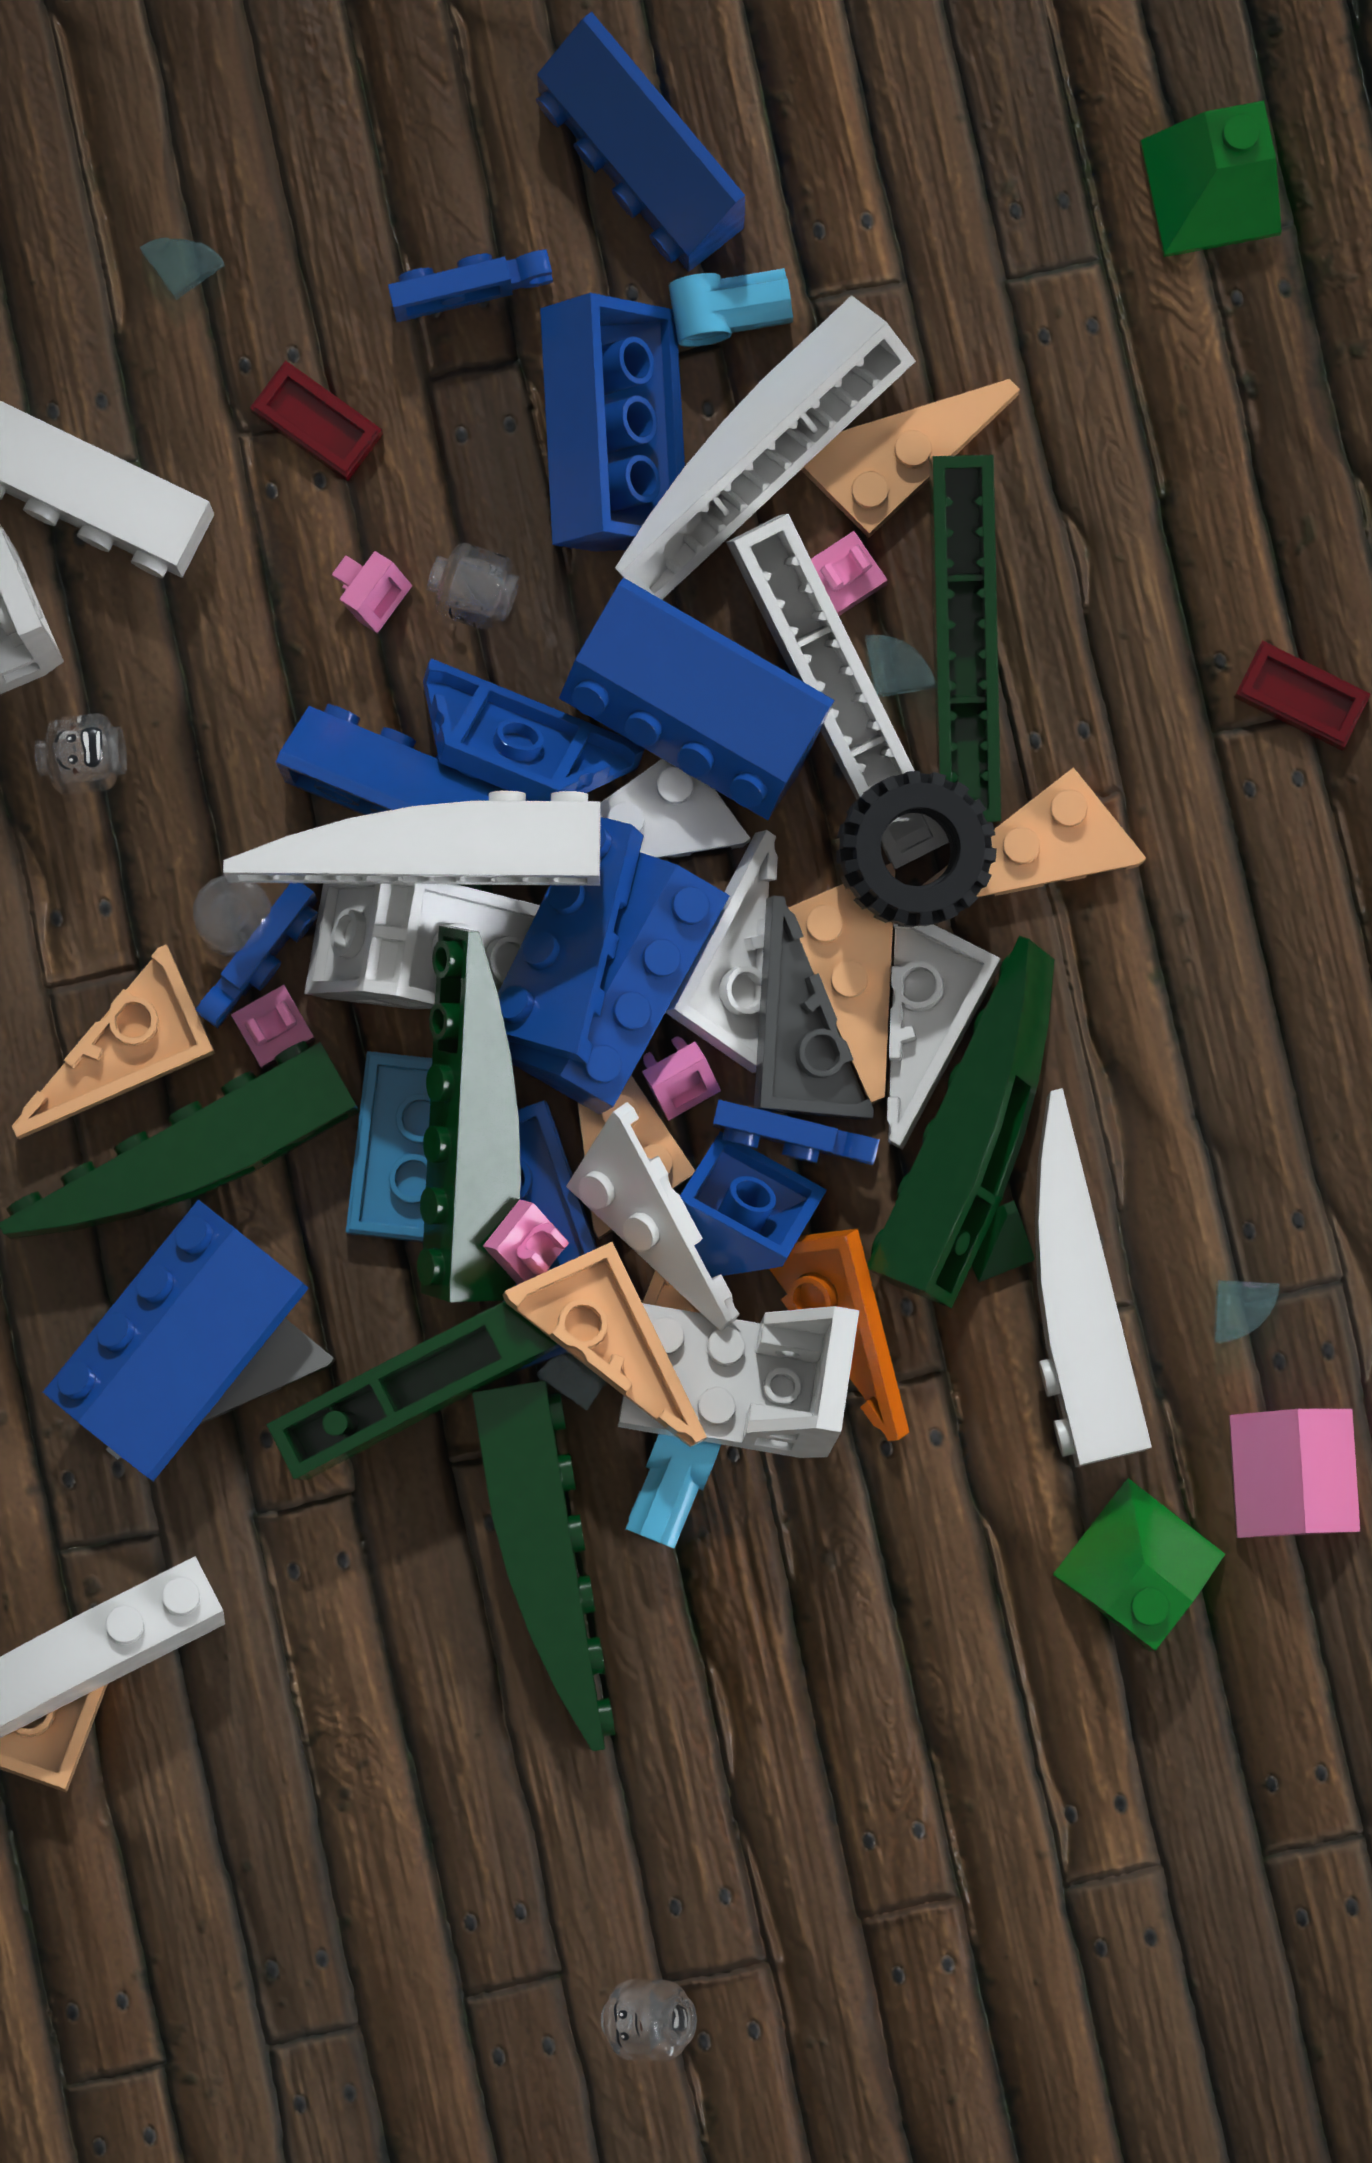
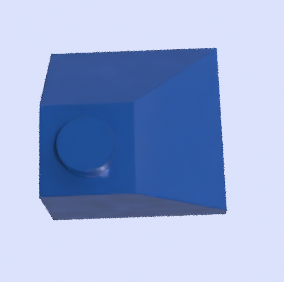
M720 1131L680 1195L703 1238L694 1246L711 1278L720 1274L725 1276L783 1267L827 1189L750 1147L723 1141V1132Z

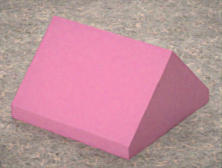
M1289 1409L1229 1415L1236 1538L1360 1532L1352 1409Z

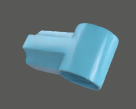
M785 268L722 278L720 274L716 273L693 274L676 279L668 285L677 339L680 346H707L730 338L731 333L793 323L791 295Z
M658 1434L646 1468L650 1470L642 1490L638 1493L628 1518L629 1522L626 1530L675 1549L698 1489H704L721 1444L702 1441L689 1447L678 1437Z

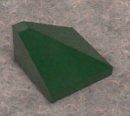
M1014 1201L998 1207L971 1265L978 1283L1035 1260Z

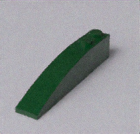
M994 455L930 456L931 569L938 773L946 775V780L953 783L959 781L969 788L967 793L974 800L980 799L986 808L983 811L986 821L997 822L1001 821Z

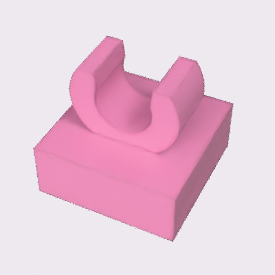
M855 531L811 558L838 616L887 585V578Z
M376 551L373 552L364 566L345 555L332 573L335 579L344 584L342 588L345 592L339 600L361 624L377 634L413 586L391 560Z
M285 985L278 987L231 1014L262 1069L276 1063L274 1058L287 1048L302 1041H306L309 1044L316 1040Z
M678 1036L671 1039L676 1050L672 1055L659 1062H656L650 1052L643 1056L647 1069L642 1071L668 1121L721 1091L697 1043L694 1041L687 1045Z
M519 1200L483 1247L518 1285L547 1272L569 1242L534 1203Z

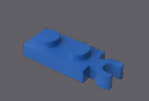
M547 249L529 252L516 259L507 261L505 256L492 259L491 254H476L459 260L457 268L434 273L432 268L413 269L401 274L398 277L399 282L388 284L396 322L398 323L513 295L512 290L547 285L553 282Z
M290 883L222 971L220 974L222 977L216 985L210 989L195 1010L198 1012V1015L218 1029L232 1012L242 995L245 997L252 986L260 991L267 985L281 965V961L275 956L289 938L295 942L301 940L318 917L319 913L312 909L318 902L314 891L303 883Z
M718 1100L713 1120V1127L724 1129L723 1141L758 1149L761 1138L784 1144L781 1155L811 1163H817L819 1153L873 1165L880 1139L845 1132L837 1128L723 1100Z

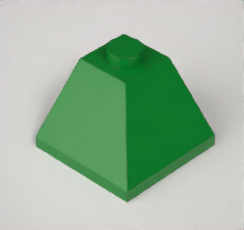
M1264 100L1205 111L1141 139L1140 147L1163 257L1281 235L1276 155Z
M1127 1478L1052 1575L1148 1651H1156L1194 1602L1225 1556V1553Z

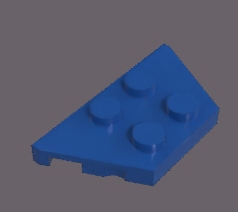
M432 658L428 663L423 685L439 763L454 768L470 778L483 780L507 791L526 793V801H551V793L560 791L588 793L638 769L645 748L636 745L621 735Z

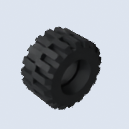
M909 771L880 781L863 792V795L853 802L846 812L848 815L844 823L839 828L837 838H840L839 850L836 851L837 864H841L844 876L840 878L845 889L850 888L856 897L854 901L862 909L867 908L875 914L874 918L885 923L892 922L900 927L912 928L915 926H928L953 918L965 908L970 907L978 899V893L987 886L992 874H989L991 863L996 862L997 848H992L991 837L995 835L993 823H987L983 814L986 808L980 799L974 800L967 793L969 788L959 781L956 783L946 780V775L936 772L924 774L920 773V771ZM919 813L932 818L942 827L950 845L948 866L945 872L930 884L923 886L903 884L890 874L883 862L881 855L883 833L892 821L905 814Z

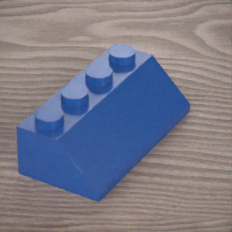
M591 11L577 24L537 73L538 92L541 95L536 98V102L554 126L558 128L565 123L576 136L578 141L573 145L584 163L594 173L602 168L616 186L611 191L623 210L632 218L640 213L654 231L649 237L659 253L669 263H673L678 259L685 269L690 272L744 229L745 194Z
M587 293L540 308L552 545L595 552L627 550L649 514L685 467L678 339L672 309Z
M624 577L616 587L577 655L559 696V699L578 709L581 713L597 720L631 740L636 745L645 748L766 820H769L798 777L835 701Z
M327 704L324 712L308 706L276 759L277 767L285 783L362 815L420 805L489 801L490 792L507 791L483 780L470 778L454 768L439 763L438 753L435 758L413 749L416 740L399 731L383 727L379 735L359 727L360 717L331 704Z
M640 852L627 906L618 911L613 931L619 936L615 957L613 960H606L600 988L606 994L599 1017L592 1018L587 1038L593 1044L589 1064L508 1042L512 1064L597 1114H601L614 1107L730 895L677 864Z
M197 1200L44 1389L43 1393L143 1475L154 1481L309 1287L204 1203Z

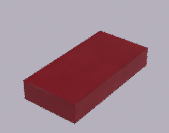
M286 360L250 407L251 413L347 482L383 435L381 428Z
M1262 640L1234 698L1342 751L1371 694Z

